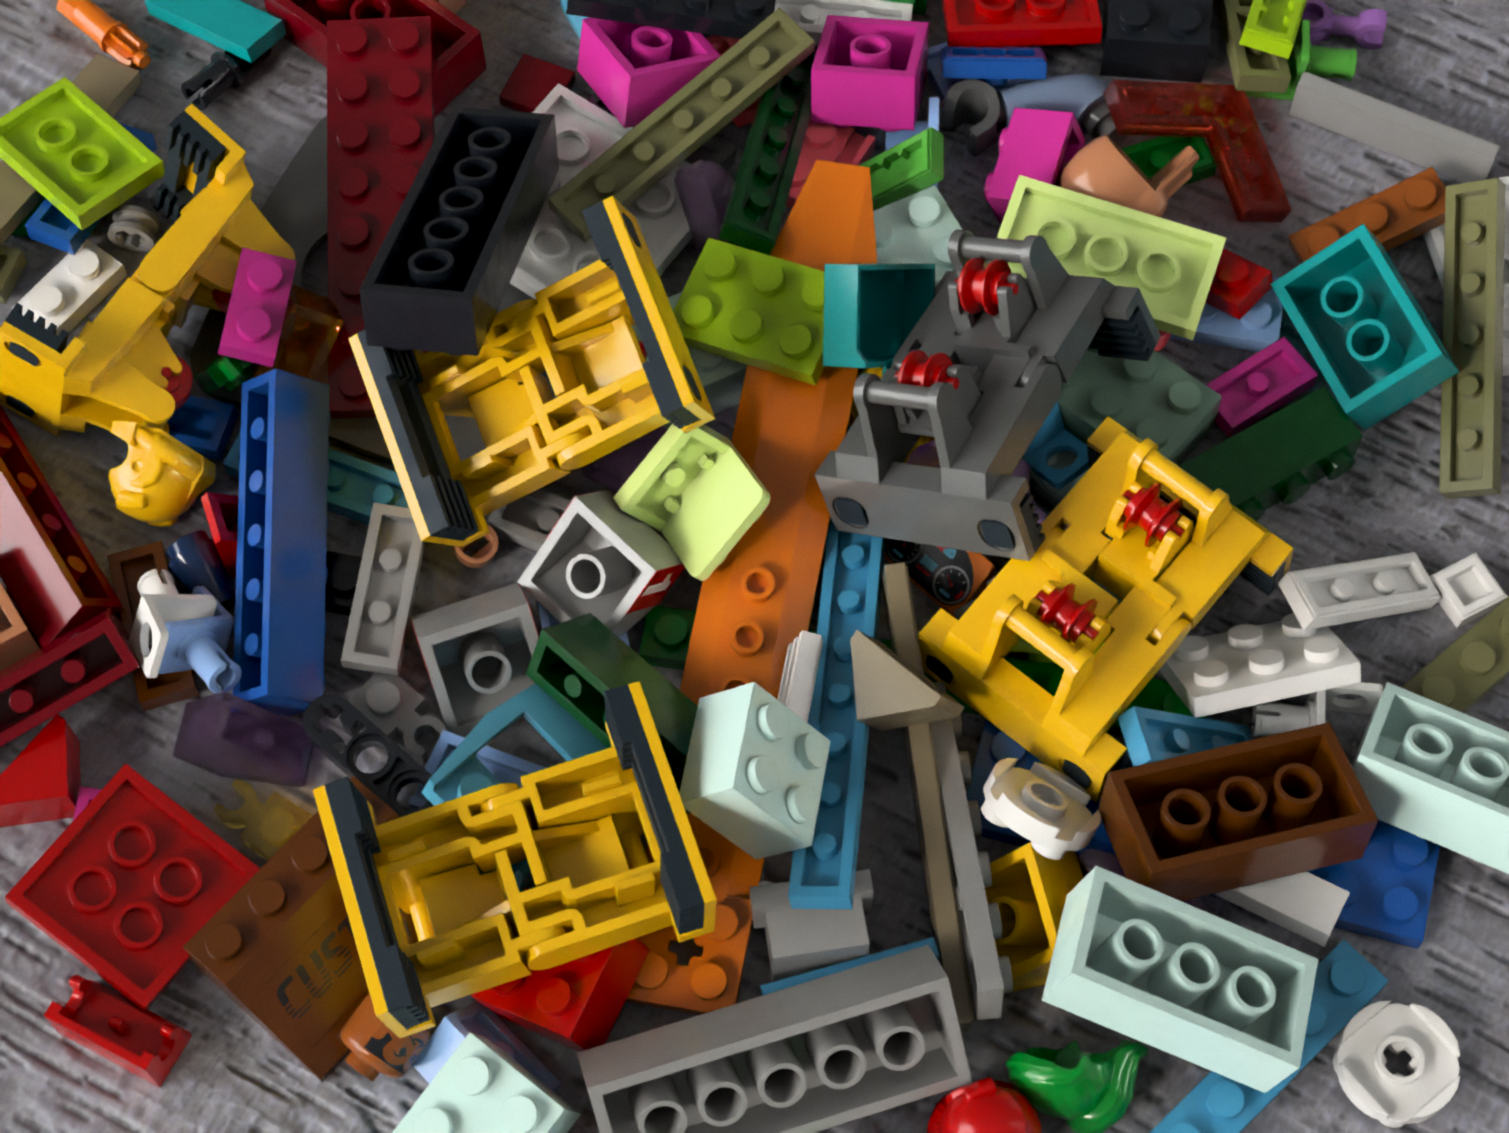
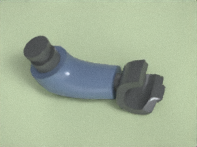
M1087 73L1052 75L1046 77V79L1031 80L997 92L986 82L963 80L955 83L947 91V96L941 101L939 106L941 129L953 131L956 127L963 124L974 125L969 128L967 150L973 157L982 153L994 143L998 125L1002 130L1009 126L1014 107L1073 112L1083 134L1089 133L1093 138L1107 134L1117 145L1128 136L1132 129V123L1126 117H1120L1121 111L1116 107L1119 100L1118 94L1106 82Z

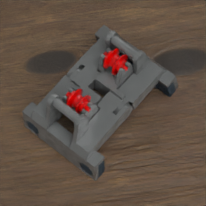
M957 229L951 234L948 242V255L954 266L953 271H946L935 288V297L895 354L891 369L887 368L881 379L876 374L863 373L857 378L853 389V397L858 410V416L836 451L830 450L815 473V477L835 530L1030 561L1046 537L1044 533H1040L1042 525L1037 523L1039 516L1037 513H1034L1036 506L1031 503L1033 500L1032 494L1027 493L1030 488L1027 478L1011 476L1057 402L1062 382L1068 383L1087 348L1098 349V355L1103 357L1149 361L1161 335L1139 288L1114 286L1104 278L1069 275L1042 236L1028 235L1024 240L975 237L971 231ZM1007 262L1021 263L1027 278H1023L1021 274L1012 273ZM920 435L935 438L940 468L903 463Z

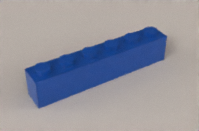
M277 368L242 383L233 660L240 666L242 675L238 684L233 688L232 706L288 717L305 712L312 701L323 696L326 684L324 675V638L327 630L325 620V586L328 577L326 536L329 524L327 485L330 471L328 435L331 412L329 409L328 384Z

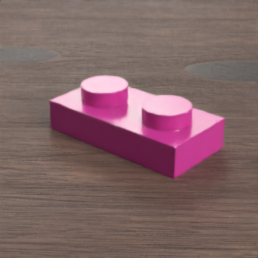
M242 247L217 354L273 367L297 261Z
M1284 336L1206 384V386L1222 396L1215 422L1230 438L1313 387L1318 374Z

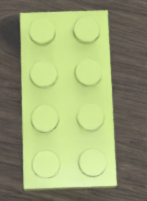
M1022 175L1018 176L997 238L1024 240L1028 235L1042 236L1069 275L1104 278L1114 286L1139 288L1157 329L1192 341L1226 241V237ZM1007 262L1012 273H1018L1023 278H1027L1021 263Z

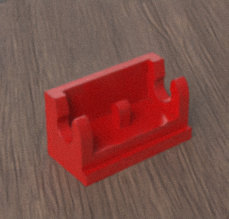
M78 974L73 975L69 980V985L74 988L69 1001L65 1005L52 1001L43 1016L59 1034L160 1088L193 1035L189 1031L149 1010L144 1012L132 1001L93 980H88Z

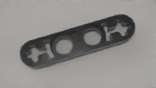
M328 694L318 697L308 705L304 712L303 724L310 741L349 778L352 776L357 778L400 817L434 806L429 800H427L425 805L416 810H405L398 805V793L404 786L411 783H421L425 786L432 775L349 701L338 695ZM327 715L335 719L340 715L339 719L345 731L352 737L347 746L343 739L333 730L327 729L322 733L323 727L320 723L322 717ZM374 746L386 750L388 754L387 763L378 772L370 774L363 773L357 769V757L364 749Z

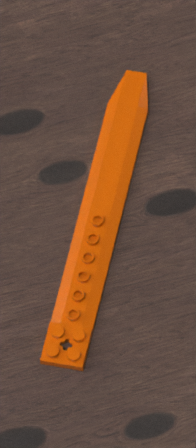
M817 159L776 239L770 256L825 271V264L877 263L870 167ZM747 364L731 442L770 493V502L760 518L752 524L728 553L724 562L714 570L709 578L702 581L680 691L697 706L699 698L751 682H756L776 699L778 698L787 647L790 643H793L796 636L799 637V633L802 630L809 632L831 519L815 473L830 450L836 451L847 434L854 400L853 389L858 378L859 368L825 366L817 385H812ZM690 813L687 814L717 899L715 931L694 938L695 945L703 947V953L701 957H691L688 966L679 965L677 954L670 951L672 943L678 942L673 925L638 937L637 939L649 948L650 952L625 1002L701 1015L738 1003L753 925L750 907V887L759 886L765 858L754 859ZM648 845L646 856L648 862L652 863L654 859Z

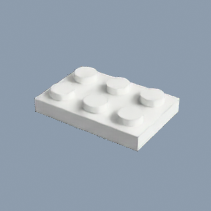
M1294 613L1276 622L1257 626L1252 624L1236 625L1230 628L1228 632L1205 637L1186 636L1179 647L1159 669L1160 673L1194 718L1361 682L1360 661L1328 626L1303 630Z

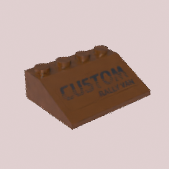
M354 776L350 778V781L354 783V786L358 788L362 796H365L366 801H369L372 805L378 825L400 818L393 809ZM317 811L183 948L195 966L314 1076L323 1082L351 1052L341 1039V1030L369 994V989L320 814ZM399 908L409 945L419 942L411 914H407Z

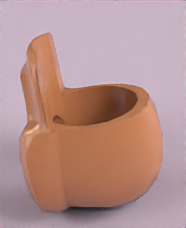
M1104 134L1081 148L1069 161L1060 176L1059 187L1162 217L1167 211V200L1192 177V168L1198 161L1199 155L1191 146H1187L1152 177L1148 178L1130 157L1107 134Z

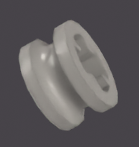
M126 204L115 208L112 215L113 223L110 225L107 233L109 240L116 246L132 252H147L151 250L155 243L154 234L158 231L160 224L158 217L148 209L137 205Z

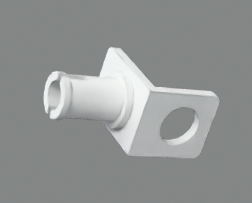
M157 569L144 573L137 583L141 599L129 641L147 678H157L169 638L165 623L212 617L217 606V601L213 595L179 594L171 573L165 569H162L160 573L164 584L158 575Z
M1360 682L1310 693L1305 706L1269 702L1254 705L1251 723H1255V725L1251 726V735L1257 738L1259 736L1266 737L1325 723L1326 710L1371 714L1374 712L1383 692V685ZM1342 694H1355L1362 696V698L1354 700H1345L1337 698L1335 696Z

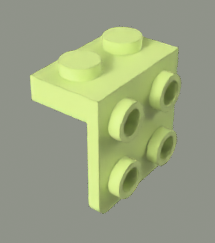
M672 424L615 494L613 499L622 511L661 531L689 574L700 581H704L724 562L728 553L752 524L760 518L770 502V493L727 437L706 425H702L685 434L681 429Z

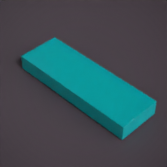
M144 0L150 15L250 63H253L287 34L281 19L240 0Z

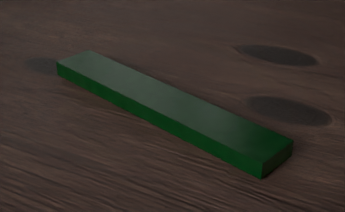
M815 51L760 97L718 235L719 238L770 255L774 248L811 115V67L815 58Z

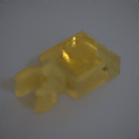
M235 779L232 787L240 797L245 798L243 806L238 810L232 811L217 803L213 808L219 820L225 826L234 829L247 827L239 837L242 844L267 861L313 816L275 791L266 803L262 804L253 787L249 783Z

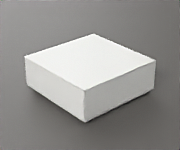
M1477 553L1429 576L1441 596L1438 603L1457 629L1491 612L1508 598Z

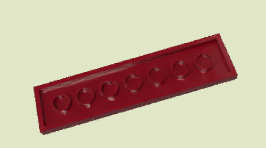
M431 16L327 21L328 385L331 419L376 417L349 338L365 329L359 289L435 140L434 42Z

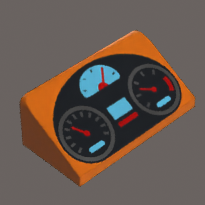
M886 539L885 559L890 564L905 562V566H908L910 581L955 619L953 611L978 598L986 589V582L994 577L995 566L981 553Z

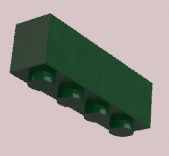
M1323 386L1182 463L1179 467L1211 490L1215 491L1218 488L1229 495V501L1232 505L1257 522L1264 515L1266 509L1279 502H1282L1283 505H1289L1297 501L1310 489L1311 484L1324 477H1327L1328 480H1334L1346 473L1355 464L1356 460L1354 457L1363 435Z
M591 613L542 629L526 675L607 748L612 746L605 728L604 691L640 681L677 789L680 792L698 706Z

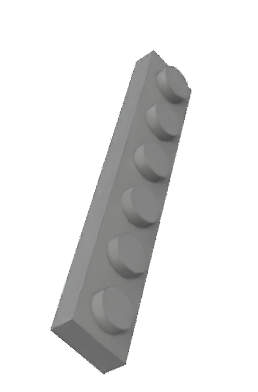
M944 682L934 683L946 692ZM960 714L956 718L931 722L967 970L977 1020L1001 1018L1004 994L1013 992V979L1008 956L998 957L995 940L1002 939L1001 915L997 902L987 903L985 887L992 885L991 865L988 852L977 851L975 836L982 834L981 815L978 801L967 800L965 786L972 785V774L968 752H958L955 738L962 737Z

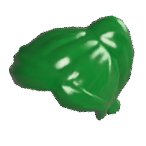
M1074 1040L1065 1048L1057 1050L1046 1047L1027 1048L1024 1052H1014L1005 1063L1009 1070L1008 1079L1016 1084L1020 1093L1028 1099L1036 1110L1055 1118L1064 1119L1074 1133H1104L1123 1118L1134 1096L1139 1063L1148 1055L1149 1049L1140 1042L1123 1040L1118 1047L1106 1053H1090L1080 1051L1078 1042Z

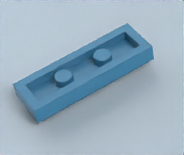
M1133 706L1117 717L1125 740L1126 753L1132 761L1133 767L1253 740L1249 726L1199 717L1194 718V716Z

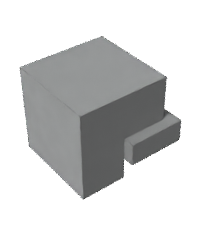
M870 869L856 871L853 910L791 909L788 898L790 881L772 884L770 880L761 881L759 886L750 887V907L754 929L764 927L773 982L869 955L870 943L864 912L872 911L874 891Z

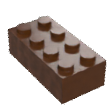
M1330 722L1108 772L1098 807L1101 821L1125 877L1179 901L1360 859L1364 855L1378 822V818Z

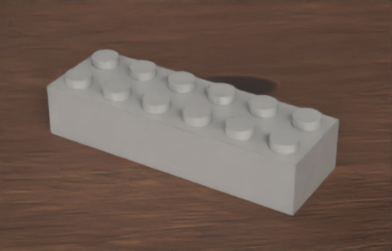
M929 945L577 1053L599 1133H815L972 1083L949 978Z

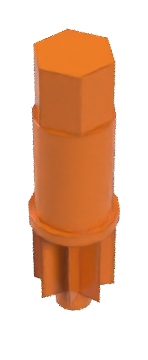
M58 0L56 10L94 40L103 52L112 56L119 63L135 70L137 66L144 69L150 64L151 58L148 56L150 53L146 50L149 44L132 32L123 22L116 21L91 0Z

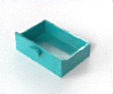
M825 264L823 366L851 368L883 367L882 375L887 368L891 369L895 354L935 297V264Z

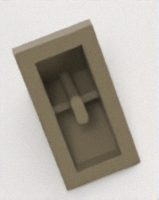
M856 630L851 637L850 645L857 721L880 731L956 718L965 708L881 641L859 630Z

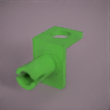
M1301 19L1289 59H1287L1291 80L1286 93L1237 91L1240 96L1293 101L1297 84L1304 71L1322 78L1352 81L1356 70L1357 50L1356 48L1344 49L1311 46L1310 20Z

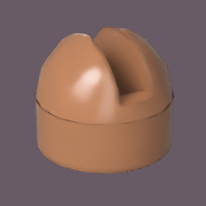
M489 524L487 526L490 533L483 536L488 544L472 557L467 556L465 552L471 549L481 538L463 547L453 546L455 556L465 566L481 568L488 565L495 558L499 541L497 533Z

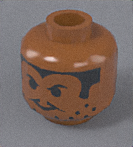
M370 993L364 998L341 1030V1039L345 1046L351 1050L345 1061L357 1072L373 1082L380 1073L394 1079L404 1076L431 1038V1030L429 1028L399 1039L376 1017Z

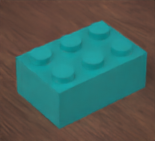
M1364 224L1271 283L1273 290L1344 412L1364 430H1367L1460 372L1382 243Z

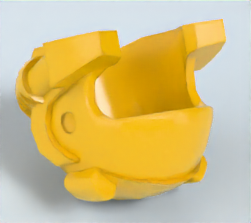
M113 421L110 432L125 441L129 447L125 461L121 465L109 470V481L112 494L116 500V509L134 519L147 522L151 526H172L176 523L178 516L189 510L199 494L214 483L216 465L162 429L141 426L139 423L131 421Z

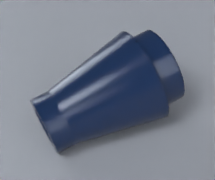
M200 530L189 533L168 547L166 551L170 559L168 568L191 594L195 586H205L227 611L235 606V593L232 589L227 570L216 549L214 540L210 539L205 531Z

